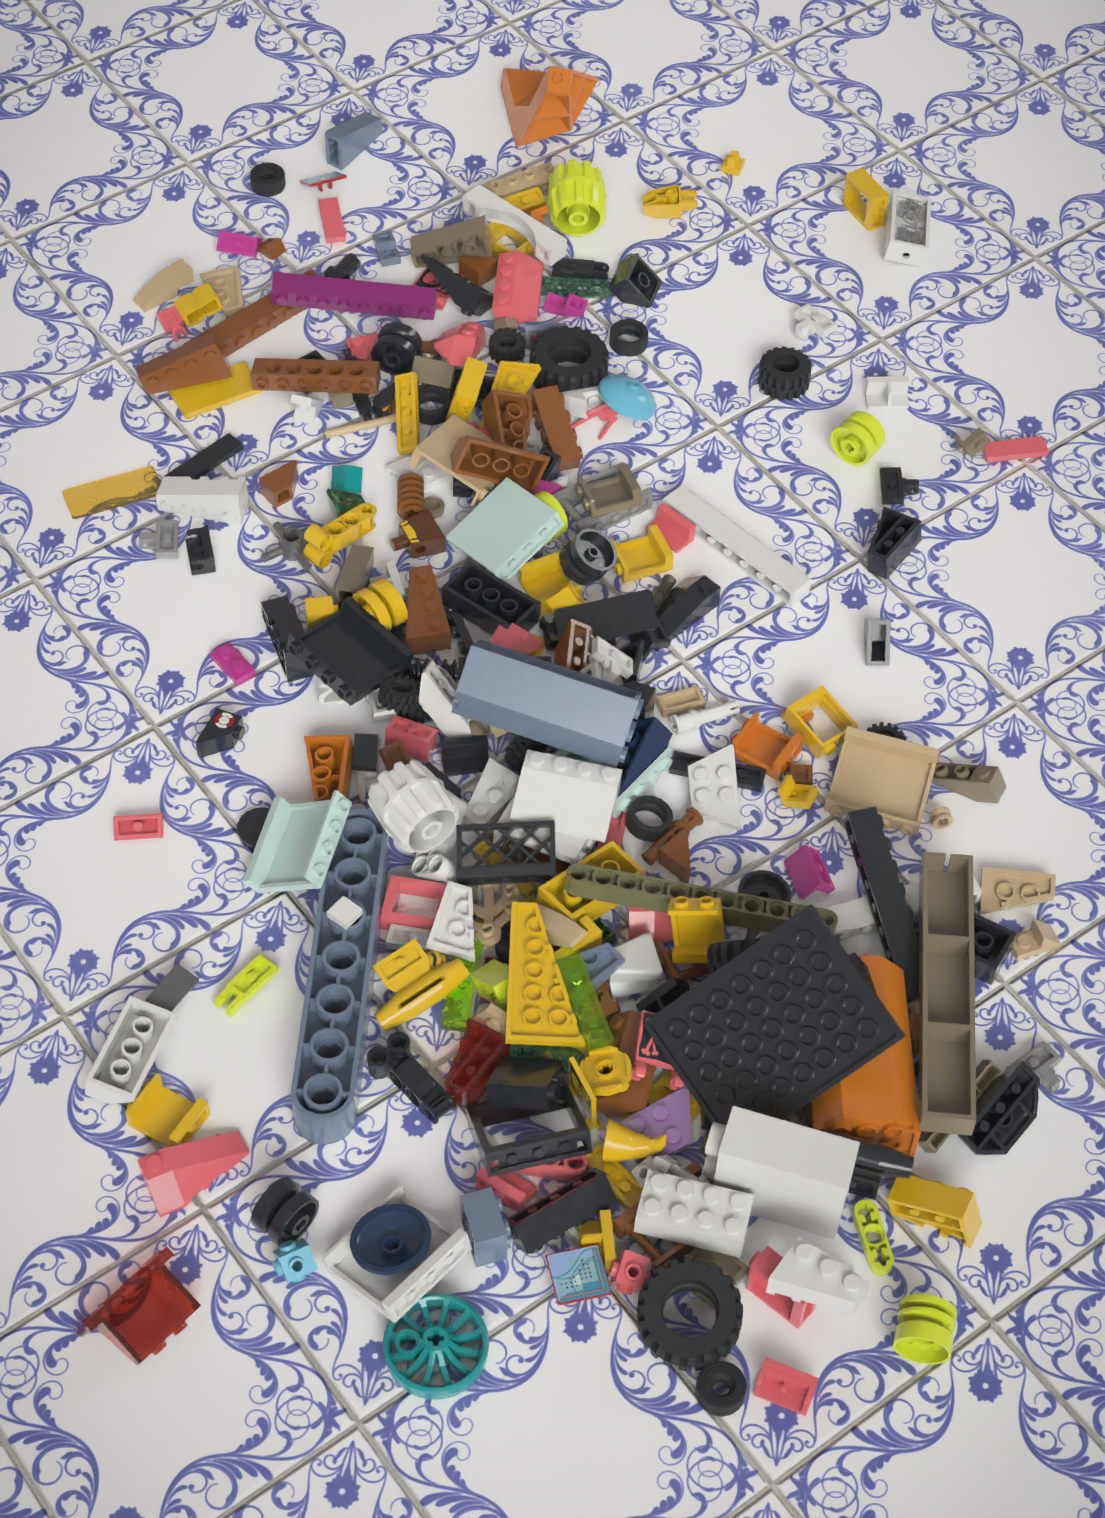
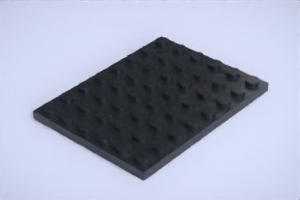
M812 903L642 1023L710 1122L726 1126L733 1106L785 1120L906 1036Z

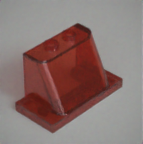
M166 1246L148 1259L74 1330L80 1337H83L96 1328L137 1366L151 1353L156 1356L167 1346L165 1340L172 1333L174 1336H177L188 1325L185 1320L201 1305L166 1267L165 1263L174 1255Z

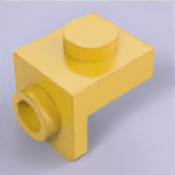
M786 774L778 787V794L785 807L810 809L819 793L815 785L795 784L792 775Z

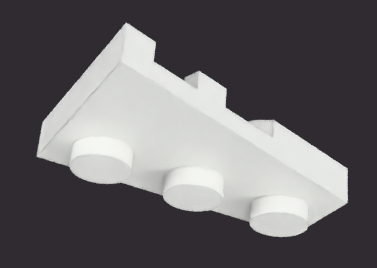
M448 881L426 948L474 962L473 895L471 887Z

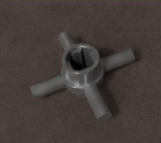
M279 521L275 522L273 528L280 536L279 547L261 554L263 562L265 563L282 555L288 561L298 560L304 570L311 569L312 564L303 553L308 542L304 539L302 532L295 527L285 529Z

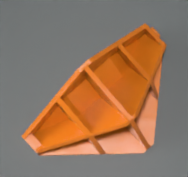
M548 66L546 72L503 68L501 91L515 145L523 146L571 131L596 83L599 82V78L572 69Z

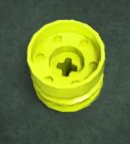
M911 1294L903 1297L899 1303L898 1325L895 1329L893 1341L895 1352L905 1359L922 1364H940L950 1360L954 1340L952 1333L955 1330L958 1312L956 1307L948 1300L929 1294Z

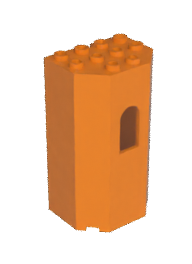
M871 954L858 955L868 966L877 996L906 1036L806 1104V1127L820 1131L841 1132L883 1143L914 1157L921 1129L903 969L882 956H873Z

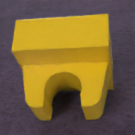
M732 150L731 155H726L721 165V172L735 176L740 175L745 165V159L740 158L739 151Z

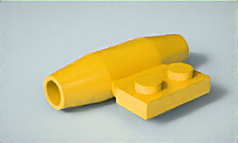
M414 938L373 966L385 987L396 993L374 1016L384 1031L414 1019L447 997L470 973L460 958L430 970L429 958Z

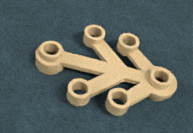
M515 883L504 887L505 895L496 903L495 894L501 889V884L480 885L484 894V908L473 903V915L484 919V925L473 921V929L477 933L478 940L486 946L494 945L500 941L501 928L510 920L512 902H517L513 899L520 895V890ZM504 909L505 912L495 920V917Z

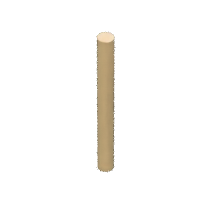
M396 414L324 430V435L327 439L396 423Z

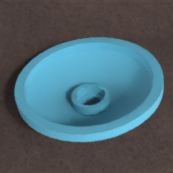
M613 374L602 378L598 385V392L602 400L612 410L627 418L647 420L653 417L657 410L653 394L643 383L635 378Z

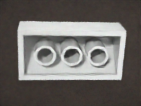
M129 996L85 1080V1095L108 1104L134 1102L177 1018V1014Z

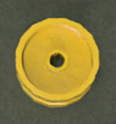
M378 578L370 583L368 588H362L352 596V599L389 631L391 626L397 627L408 619V611L402 596L385 578Z

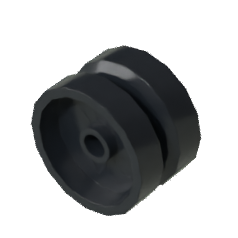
M400 322L387 323L381 327L372 348V361H379L380 370L390 375L396 376L412 371L415 355L418 356L422 348V338L409 325Z
M592 528L582 529L561 549L559 555L560 565L564 573L572 581L579 585L590 586L594 585L615 566L617 552L612 541L604 533Z
M758 870L750 872L742 878L738 885V893L791 902V889L788 883L780 875L772 871Z
M288 1176L280 1178L257 1201L250 1217L251 1224L259 1231L268 1233L269 1239L277 1246L289 1240L296 1241L306 1232L315 1219L319 1209V1200L309 1192L302 1191L301 1186Z

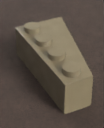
M485 215L411 236V259L415 268L427 267L420 258L422 254L430 256L444 265L459 263V256L493 257V237Z

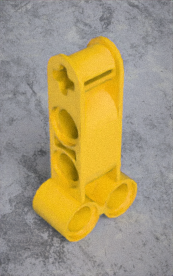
M362 503L323 527L317 524L309 526L304 534V539L308 542L303 551L304 555L320 569L327 567L332 560L333 554L375 529L374 515L377 512V508L371 503Z

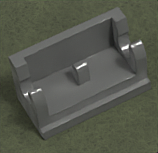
M176 963L145 999V1002L172 1012L189 991L196 986L199 978Z

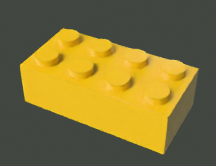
M614 841L609 842L578 862L645 875V870ZM567 870L538 887L536 902L564 915L577 924L579 919L585 915L592 921H595L619 905L576 897L567 893L565 890Z

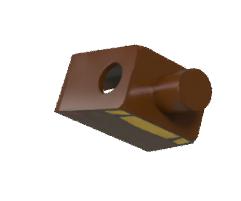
M429 509L398 524L399 536L390 539V545L394 552L405 548L410 558L413 559L446 552L445 536Z

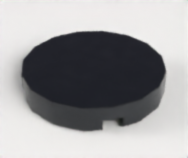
M254 808L240 817L237 823V834L240 842L245 847L247 845L252 850L255 849L270 808Z

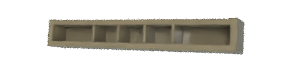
M982 1060L976 1067V1102L1001 1072L993 1060ZM924 1132L919 1138L918 1144L926 1153H937L950 1134Z

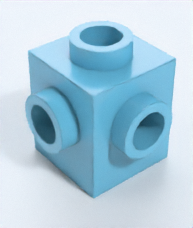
M303 1238L296 1241L289 1240L279 1245L278 1249L273 1251L276 1260L272 1261V1265L278 1277L282 1276L287 1283L299 1282L305 1279L307 1274L318 1270L310 1245Z

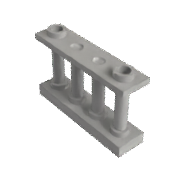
M624 462L610 466L608 469L584 479L585 483L588 484L619 476L618 465L624 464ZM577 483L553 494L562 508L576 522L575 536L582 529L587 528L603 532L651 509L653 493L646 488L641 491L642 505L595 518H592L591 515L583 518L571 505L582 500L577 497L575 492V485H578Z

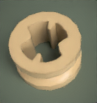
M939 807L931 811L929 817L935 829H944L953 823V817L950 815L949 808Z

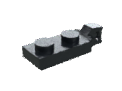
M456 606L444 609L448 624L451 625L452 638H457L459 654L467 657L470 647L474 642L462 615L459 614Z

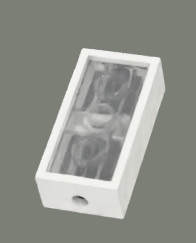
M893 189L887 206L884 259L923 267L930 244L931 197Z

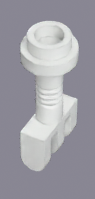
M661 1155L653 1159V1165L666 1174L672 1173L678 1177L711 1184L708 1181V1177L703 1174L699 1178L679 1166L680 1162L669 1155Z

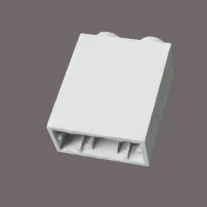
M733 1106L727 1126L713 1122L705 1148L707 1156L702 1174L708 1177V1181L714 1183L713 1185L753 1194L754 1199L750 1214L752 1216L835 1240L860 1142Z

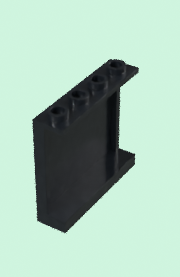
M350 596L343 600L341 610L299 636L290 632L286 646L291 655L299 659L308 670L321 679L323 684L329 686L340 699L350 706L378 689L384 677L387 676L389 678V675L396 677L409 669L414 655L412 650Z

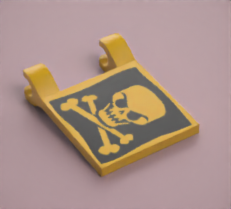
M574 1056L570 1057V1091L573 1097L577 1096L588 1117L585 1121L590 1132L595 1128L599 1131L602 1129V1125L597 1118L596 1097Z

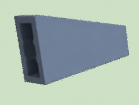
M364 112L325 132L327 164L340 170L345 169L382 134V118Z

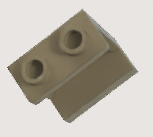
M627 463L618 465L619 476L588 484L585 483L582 476L577 477L578 485H575L576 495L582 499L584 510H588L592 518L642 505L641 488Z

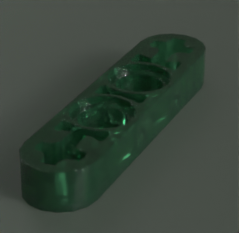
M542 277V286L544 287H541L540 296L547 297L548 292L567 298L571 293L581 298L606 299L611 295V291L608 289L610 282L605 279ZM559 286H565V287H567V288H566V289H559V288H557V287H559ZM578 287H586L587 289L580 290Z

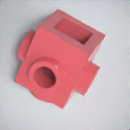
M626 1249L619 1252L617 1261L613 1260L608 1275L612 1276L610 1284L617 1287L616 1291L626 1295H632V1292L636 1293L642 1290L645 1280L650 1276V1272H647L651 1258Z

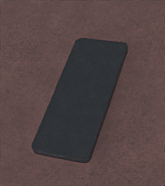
M649 589L561 608L554 612L559 639L570 619H575L591 626L594 638L599 636L605 641L658 628L653 596Z

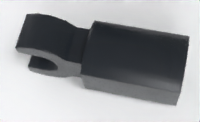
M542 616L539 628L542 630L545 648L549 651H555L560 640L555 618L549 623Z

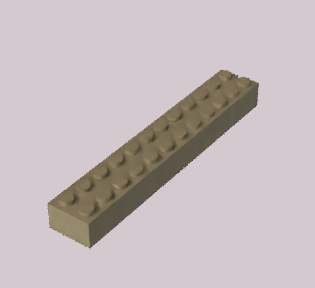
M923 851L919 868L918 1110L920 1129L924 1132L972 1136L976 1123L973 855L950 854L947 872L943 871L946 853Z

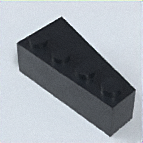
M287 595L260 602L263 621L287 682L314 676L312 671L308 670L299 659L291 655L286 649L290 632H293L296 636L304 633L301 620L297 618L294 603H290Z

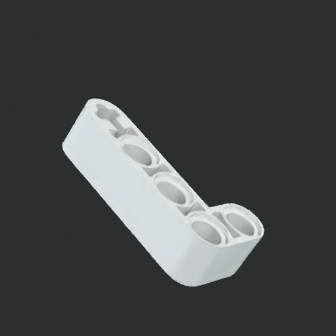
M447 790L459 809V819L456 825H461L467 804ZM456 829L438 847L422 854L416 852L411 867V872L421 880L445 884L448 881H456L457 865L449 860L456 840Z

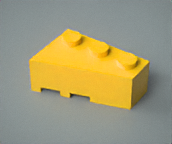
M911 1174L909 1179L896 1178L887 1197L891 1214L922 1228L924 1224L941 1230L940 1236L945 1238L948 1237V1234L964 1240L963 1246L971 1249L982 1224L974 1192L964 1187L956 1188L945 1185L940 1181H929Z

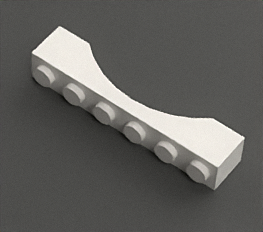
M477 185L463 195V211L473 218L485 215L487 221L500 223L518 231L530 242L534 249L535 257L547 265L552 266L567 255L566 238L495 195L490 190Z

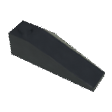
M424 254L420 256L453 302L462 308L461 312L469 317L472 314L481 317L492 308L494 294L481 286L469 282V279L456 272L453 273L451 268Z

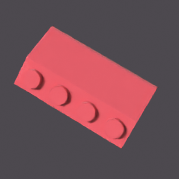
M520 251L499 253L492 302L495 319L508 317L517 319L518 323L538 320L544 269L542 262Z

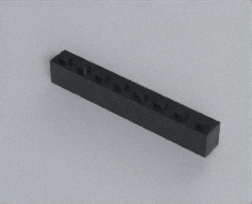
M876 806L851 811L843 819L844 828L885 958L903 969L908 1003L919 998V931L917 928H914L912 921L913 911L905 900V886L899 881L897 875L898 865L896 860L892 859L890 853L891 843L889 838L885 837L883 831L884 822L881 814H878Z

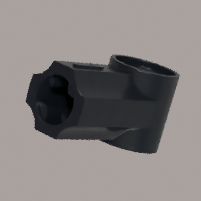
M349 253L335 267L329 266L324 273V277L350 279L361 266V262L355 254Z

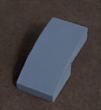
M386 232L372 235L381 267L401 264V257L396 248V240L393 233Z

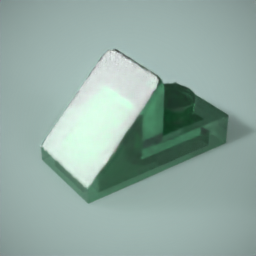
M329 488L326 491L330 509L335 518L340 517L362 503H366L363 497L358 494Z

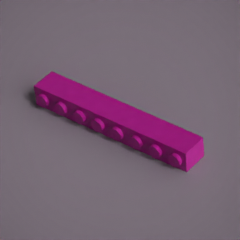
M273 272L271 304L434 320L437 288Z

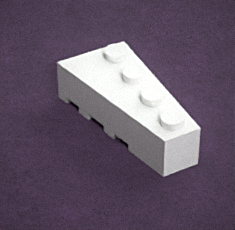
M200 476L198 480H192L190 477H163L156 493L158 510L242 525L249 509L246 476H239L237 480H230L229 477H220L219 480H210L209 477Z

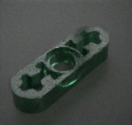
M511 1044L509 1048L511 1057L545 1059L541 1055L543 1050L549 1051L555 1060H558L561 1055L560 1060H562L563 1070L567 1074H569L570 1057L574 1056L579 1066L582 1060L585 1061L584 1054L579 1049L573 1047Z

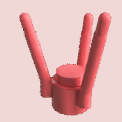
M604 403L587 411L586 415H588V418L576 421L571 425V428H575L598 416L601 421H608L598 436V439L601 440L612 424L617 421L616 415L618 413Z

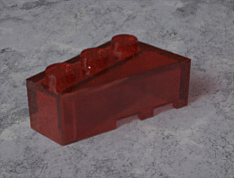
M469 1017L466 1022L467 1027L464 1036L461 1037L459 1042L460 1047L457 1056L453 1059L445 1081L446 1091L454 1099L456 1105L465 1110V1105L478 1103L487 1092L486 1082L502 1056L514 1057L512 1044H505L506 1035Z

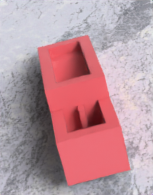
M511 623L508 629L499 625L490 639L496 645L523 654L535 652L544 646V643L514 623Z

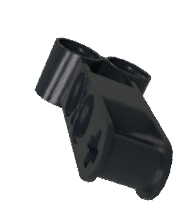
M394 1032L388 1037L386 1048L376 1046L368 1051L367 1066L369 1075L375 1079L388 1077L433 1124H437L439 1119L450 1110H456L457 1106L451 1095L410 1054V1038L406 1033ZM377 1061L384 1062L382 1064H375Z

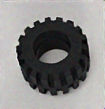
M782 346V348L775 347L773 350L769 349L766 351V354H763L760 359L759 388L764 390L763 393L765 395H770V398L773 399L778 398L782 401L787 399L789 401L792 398H800V395H804L806 390L809 389L812 362L808 359V355L803 354L801 350H795L794 347L786 348V346Z

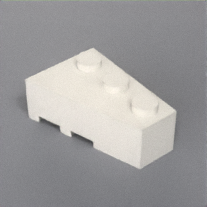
M489 758L466 808L464 825L497 823L516 793L520 776L492 758ZM473 831L465 832L474 839L478 837Z
M798 1237L769 1277L766 1293L772 1295L778 1293L792 1297V1300L796 1302L802 1300L818 1305L817 1308L853 1317L867 1297L871 1281L803 1238Z

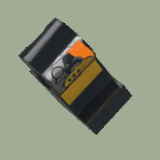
M395 382L373 398V414L376 418L389 416L396 410Z

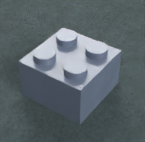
M492 1187L460 1195L461 1223L470 1240L471 1254L475 1267L507 1259V1248H511L509 1239L511 1230L508 1220L502 1219L501 1212H503V1206L500 1197L494 1196Z

